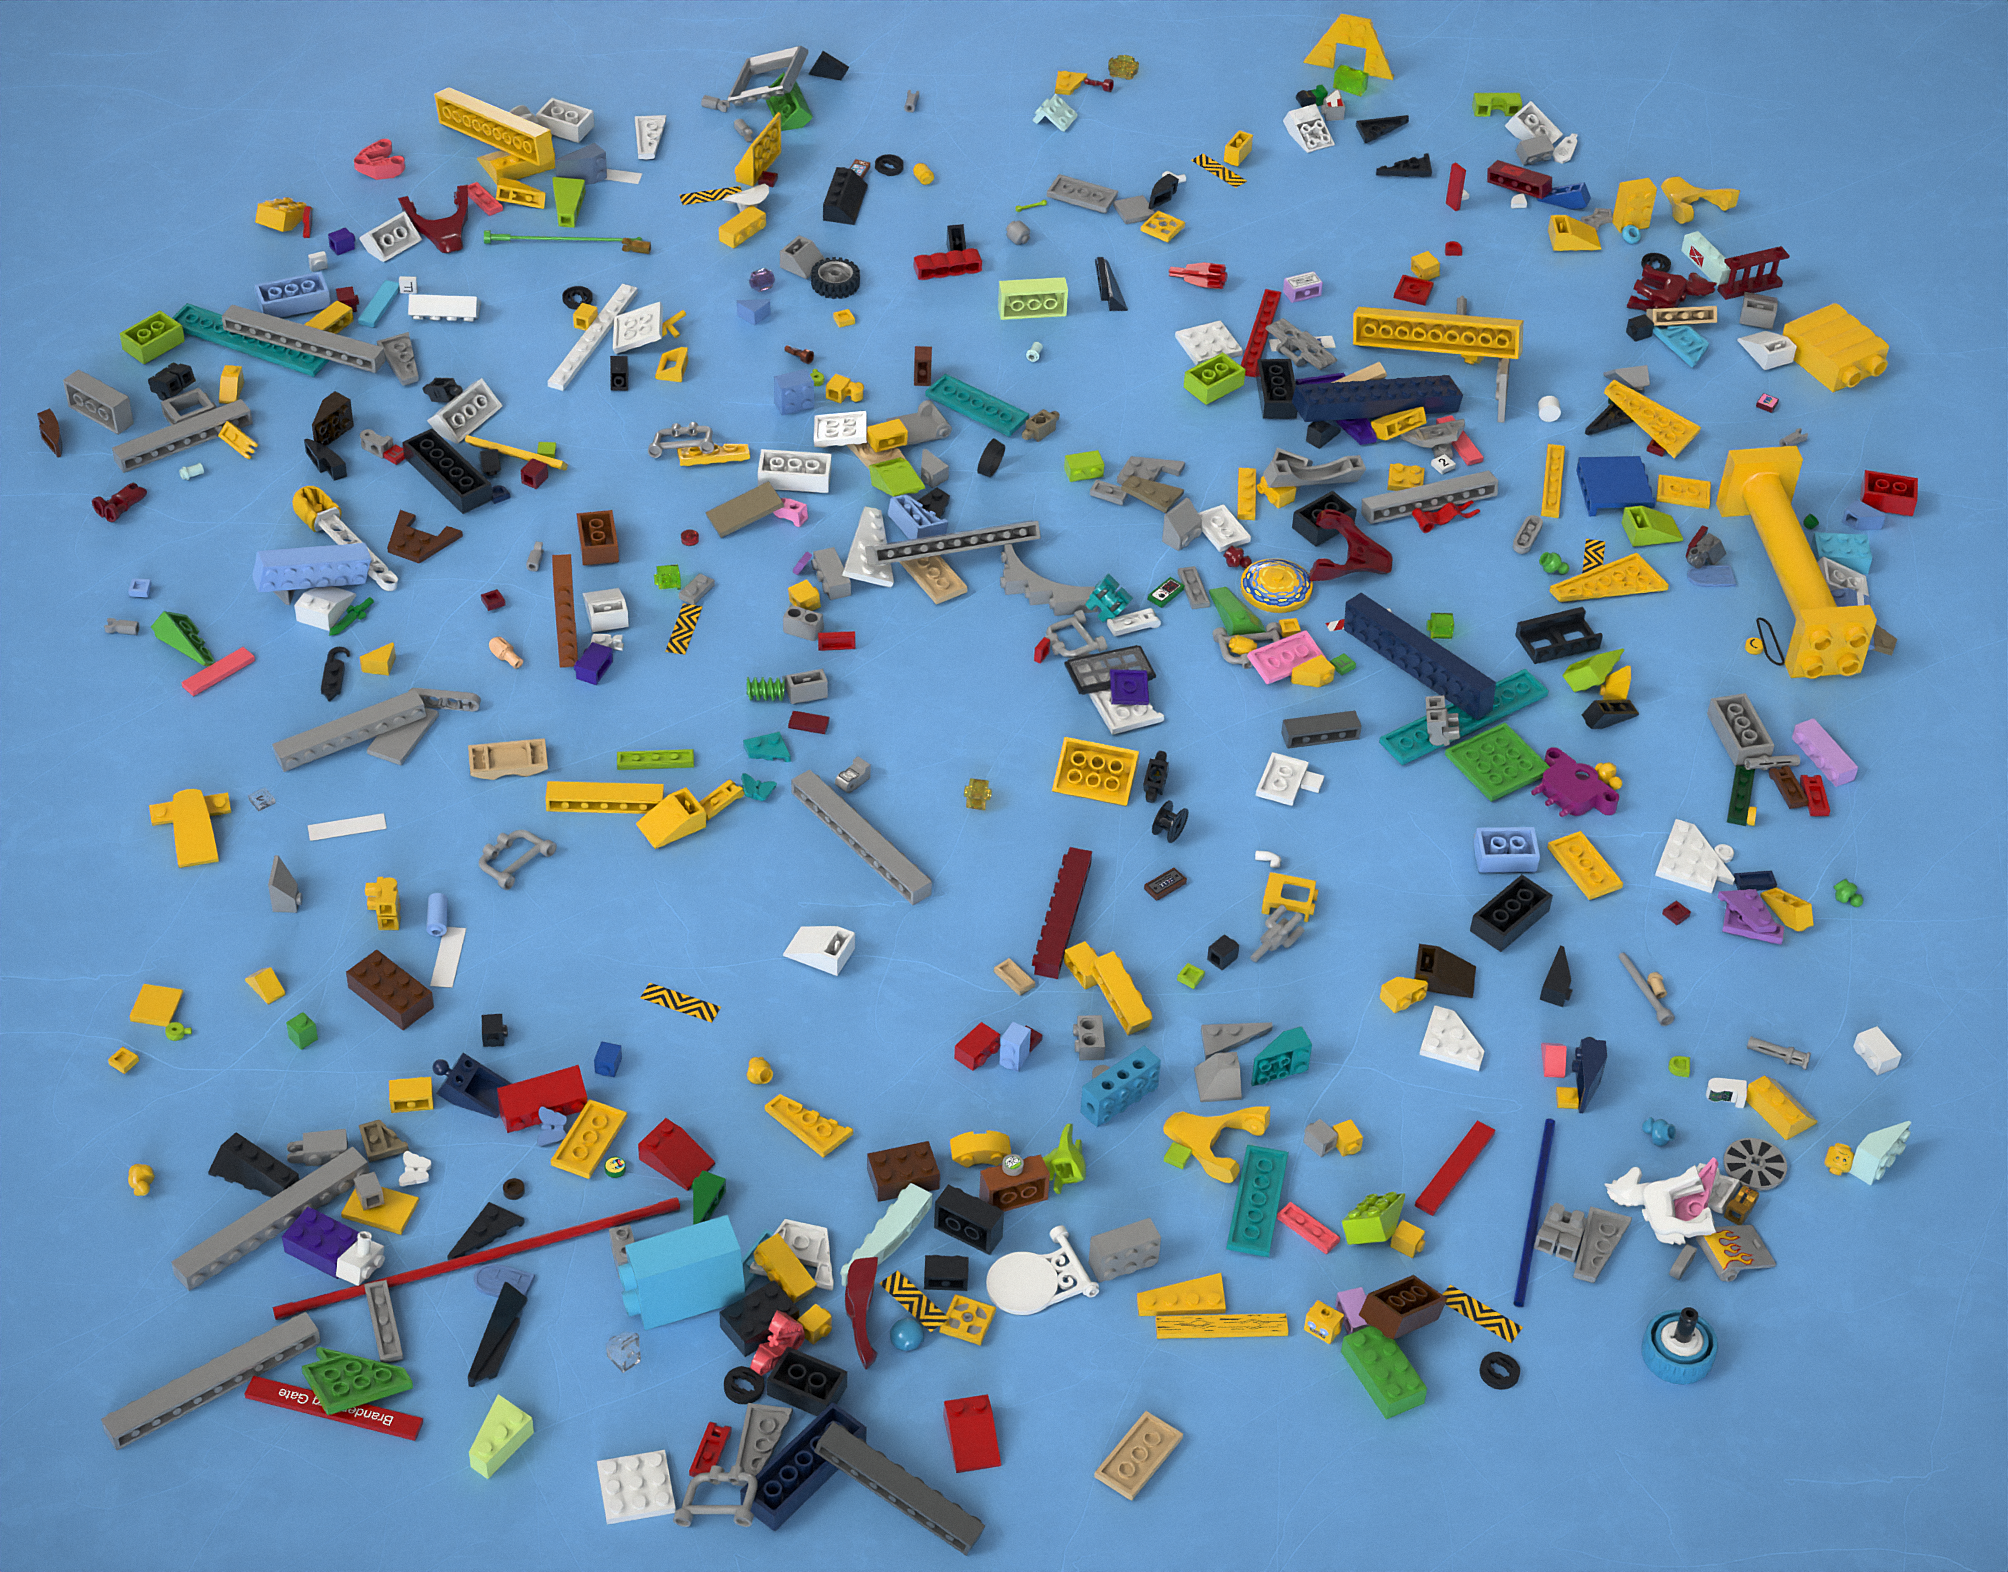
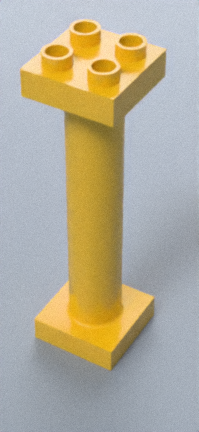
M1784 446L1729 450L1716 505L1721 517L1751 516L1795 616L1796 623L1784 663L1790 678L1807 677L1815 679L1827 675L1842 674L1843 676H1851L1861 673L1877 619L1870 605L1837 607L1791 505L1803 462L1798 447Z

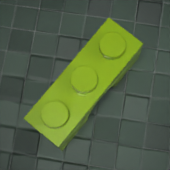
M1474 93L1472 109L1475 117L1490 116V112L1493 109L1503 111L1505 116H1514L1522 109L1523 103L1520 93Z

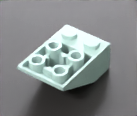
M1906 1121L1868 1134L1857 1147L1849 1173L1869 1185H1872L1876 1179L1880 1180L1885 1173V1168H1890L1896 1159L1895 1156L1897 1154L1901 1155L1906 1147L1904 1143L1911 1134L1909 1131L1911 1122Z

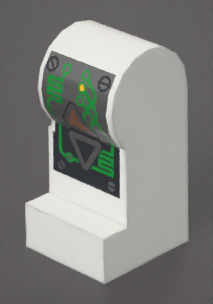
M1712 1078L1707 1086L1706 1097L1712 1102H1733L1735 1107L1744 1108L1747 1097V1081Z

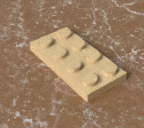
M940 555L899 561L936 605L967 592L965 583Z
M1145 1411L1095 1471L1094 1477L1132 1501L1183 1439V1433Z

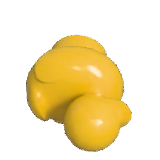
M1610 762L1598 763L1594 769L1598 773V780H1601L1606 785H1610L1613 790L1622 787V779L1615 777L1617 772L1616 765Z
M753 1057L749 1060L746 1077L753 1084H766L772 1079L773 1071L770 1064L763 1057Z
M134 1164L128 1172V1183L134 1189L135 1196L147 1195L150 1191V1184L155 1178L154 1170L146 1164Z

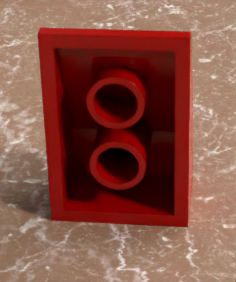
M667 1118L638 1143L640 1161L687 1191L691 1189L695 1177H699L702 1170L708 1172L715 1165V1161L683 1128Z
M988 1394L944 1401L943 1418L956 1473L1001 1466L994 1418Z

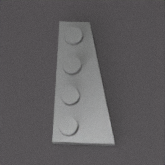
M409 332L377 341V346L384 348L385 359L402 386L419 381Z
M1590 1206L1573 1278L1595 1283L1629 1227L1632 1217Z
M748 1403L735 1465L744 1468V1472L756 1476L767 1465L793 1414V1408ZM741 1482L737 1486H745L748 1482Z

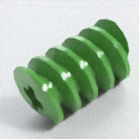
M747 677V695L749 700H753L755 695L757 701H760L763 695L764 700L767 701L770 695L772 701H775L777 696L780 701H783L785 678L781 683L779 677H777L775 683H773L772 678L769 677L766 683L764 677H761L760 682L757 681L756 677L750 682L749 677Z

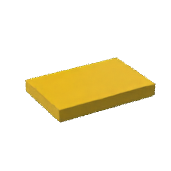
M1659 474L1656 501L1709 509L1711 482Z
M381 1187L384 1204L363 1210L354 1189L341 1212V1217L400 1235L403 1233L419 1203V1197Z

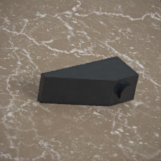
M1594 700L1581 715L1586 725L1591 729H1603L1637 717L1639 713L1630 700Z
M1560 945L1543 984L1540 1000L1563 1007L1565 1000H1570L1573 989H1570L1572 980L1565 948Z

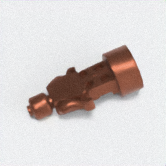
M788 345L784 347L785 352L800 356L801 361L810 364L814 359L813 351L808 349L800 350Z

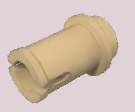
M1653 972L1648 975L1647 983L1651 985L1656 998L1661 999L1667 995L1662 982L1663 977L1658 972Z

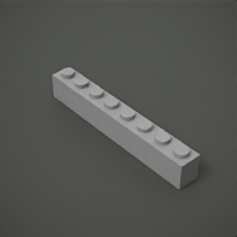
M242 399L112 447L114 461L123 473L219 437L218 435L226 421L233 423L239 429L253 424L251 410Z
M1484 471L1363 498L1361 514L1370 524L1412 515V511L1416 508L1426 512L1442 508L1447 503L1457 505L1471 500L1475 501L1497 496L1498 479L1490 471Z
M414 689L274 743L272 746L275 758L283 772L378 736V734H383L427 717L424 703Z

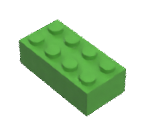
M1374 1326L1366 1327L1343 1337L1342 1355L1385 1419L1424 1404L1428 1388L1395 1340L1385 1337Z

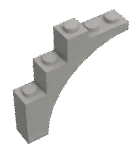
M1012 544L1004 545V552H1001V561L1005 564L1003 577H1000V586L1004 588L1005 595L1024 593L1030 605L1049 604L1050 609H1053L1054 616L1071 615L1079 610H1082L1083 613L1098 611V605L1093 610H1090L1085 605L1095 587L1064 585L1043 578L1031 571L1020 561L1014 552Z

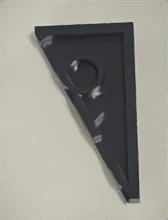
M1409 116L1356 121V128L1364 143H1368L1408 123Z
M1429 153L1424 154V157L1419 159L1412 157L1395 162L1392 167L1387 168L1384 165L1376 168V175L1431 177L1432 174Z
M488 1202L447 1255V1259L452 1260L466 1256L465 1253L475 1247L477 1249L482 1248L493 1242L495 1238L506 1235V1231L516 1225L521 1227L525 1223L524 1218Z

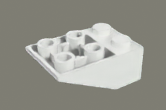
M1316 104L1289 111L1283 122L1288 133L1307 153L1335 145Z
M1768 331L1738 338L1737 340L1764 370L1792 363L1797 348L1787 336Z
M619 588L583 593L592 632L629 627L627 606Z
M838 926L801 927L783 953V956L838 976L855 949V933Z

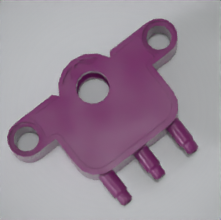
M1551 747L1547 749L1544 761L1550 768L1545 770L1542 783L1531 791L1532 795L1535 796L1542 792L1548 797V800L1545 801L1546 806L1557 804L1562 808V811L1559 812L1560 817L1567 816L1568 814L1581 816L1592 808H1596L1604 815L1616 813L1619 794L1604 782L1598 780V773L1593 767L1583 763L1576 764L1574 759L1559 748ZM1577 772H1585V773H1587V774L1589 775V777L1586 776V775H1583V774H1576V773H1577Z

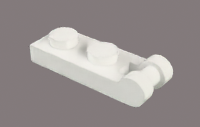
M1149 608L1115 617L1112 620L1107 619V626L1115 637L1149 627L1158 628L1161 625V621L1158 617H1155L1156 613L1154 610Z

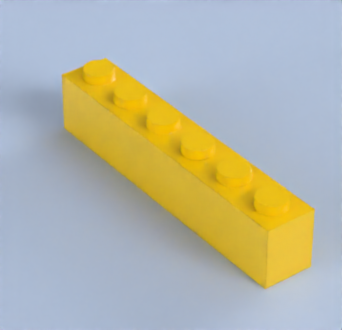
M547 781L546 811L647 814L664 799V784Z

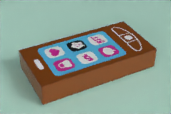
M855 159L849 169H853L863 179L870 169V162Z

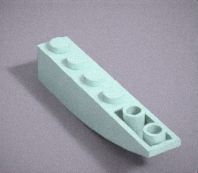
M912 1183L906 1189L901 1190L895 1204L889 1206L885 1217L878 1220L875 1230L866 1236L864 1244L860 1249L857 1248L851 1261L842 1267L840 1275H842L843 1286L846 1287L848 1270L855 1259L878 1257V1266L905 1242L931 1209L932 1193Z

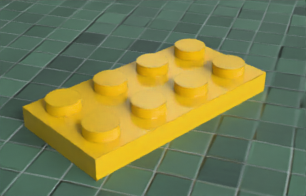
M1581 831L1548 842L1547 848L1589 900L1622 888L1623 882Z
M589 1099L552 1157L551 1166L590 1179L628 1118L627 1112Z

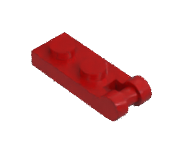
M1801 775L1800 785L1803 787V791L1808 799L1807 806L1810 816H1829L1830 807L1821 775H1814L1813 777Z
M711 1421L708 1423L690 1467L689 1476L695 1477L700 1473L710 1472L712 1466H718L726 1443L731 1436L732 1427L726 1425L724 1427L717 1426V1423Z

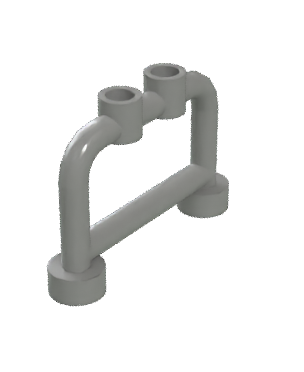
M691 422L688 427H681L680 424L675 423L671 428L662 429L655 434L653 443L648 447V454L653 458H658L661 456L663 449L700 447L703 453L709 454L714 449L713 431L710 427L699 426L696 422ZM698 433H706L705 438L700 440L660 443L661 438L667 435L677 438L681 434L696 436Z
M1082 610L1074 612L1073 617L1050 625L1046 630L1047 636H1045V638L1050 639V646L1054 655L1061 654L1067 658L1077 657L1096 649L1099 652L1107 650V643L1103 636L1096 637L1094 641L1082 625L1086 623V618ZM1073 625L1088 645L1071 651L1066 650L1064 643L1060 642L1057 634L1053 632Z
M1272 622L1266 626V632L1240 636L1254 641L1273 639V642H1277L1280 640L1279 635L1282 631L1279 623ZM1223 627L1216 628L1212 632L1214 641L1219 643L1222 656L1228 663L1242 664L1244 669H1249L1253 666L1247 657L1248 653L1242 654L1240 657L1230 655L1227 643L1235 635L1228 636L1227 630Z
M516 830L509 835L501 833L497 837V844L495 846L487 844L483 848V855L479 859V867L485 873L498 880V885L501 888L509 890L515 882V877L511 874L539 852L546 857L552 856L556 851L557 845L551 840L543 841L526 830ZM517 838H525L535 844L532 849L501 873L487 864V861L490 859H496L501 850L510 848L513 841Z
M733 1465L730 1472H724L725 1470L720 1466H712L710 1472L700 1473L690 1481L682 1507L675 1511L673 1522L679 1526L688 1527L691 1525L693 1514H735L734 1522L743 1527L751 1526L754 1514L750 1511L758 1485L756 1477L751 1473L744 1472V1468ZM703 1482H710L715 1485H719L721 1482H730L735 1485H739L741 1482H748L743 1505H692L697 1487Z

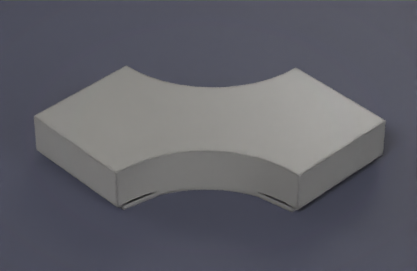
M1595 208V212L1592 215L1581 217L1580 221L1594 227L1596 232H1598V228L1601 225L1612 223L1611 209Z

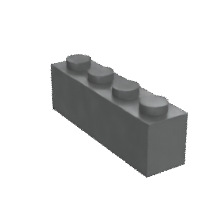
M1354 710L1283 720L1281 734L1287 749L1358 740L1360 739L1362 726Z

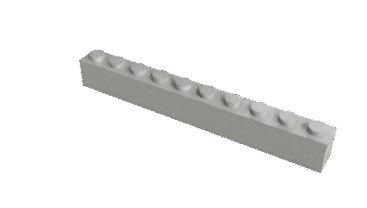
M231 305L222 315L223 328L230 332L374 373L385 362L384 348L236 305Z
M1029 520L867 546L865 550L867 565H881L1041 538L1039 522Z
M809 769L791 780L792 794L908 902L915 905L931 895V879L924 875L915 864H912L902 852L900 853L890 841H887L878 830H875L866 819H863L854 808H851L842 797H839L830 786H827L818 775H815Z
M351 1147L173 1260L171 1263L174 1275L188 1291L200 1286L213 1275L219 1274L227 1266L239 1261L241 1257L256 1250L260 1245L269 1239L275 1238L277 1234L289 1228L308 1206L316 1210L322 1205L328 1204L339 1194L345 1193L350 1187L355 1185L354 1178L370 1173L368 1161L354 1147Z
M306 1312L296 1315L289 1321L273 1327L270 1331L252 1338L249 1342L231 1349L230 1352L212 1359L209 1363L191 1370L188 1374L170 1381L167 1385L149 1392L148 1395L130 1402L127 1406L115 1412L109 1413L101 1419L104 1432L117 1451L250 1381L253 1375L259 1376L321 1343L319 1330Z

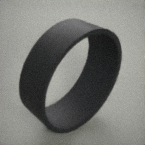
M995 438L988 443L978 464V474L988 477L993 476L1004 456V444Z

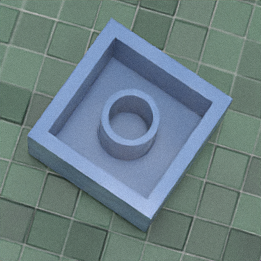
M807 369L774 376V404L781 415L814 408V380Z

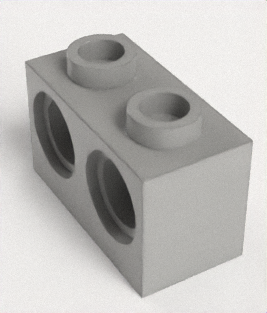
M1102 1015L1077 1016V1024H1073V1036H1077L1075 1052H1079V1061L1104 1060L1105 1041Z

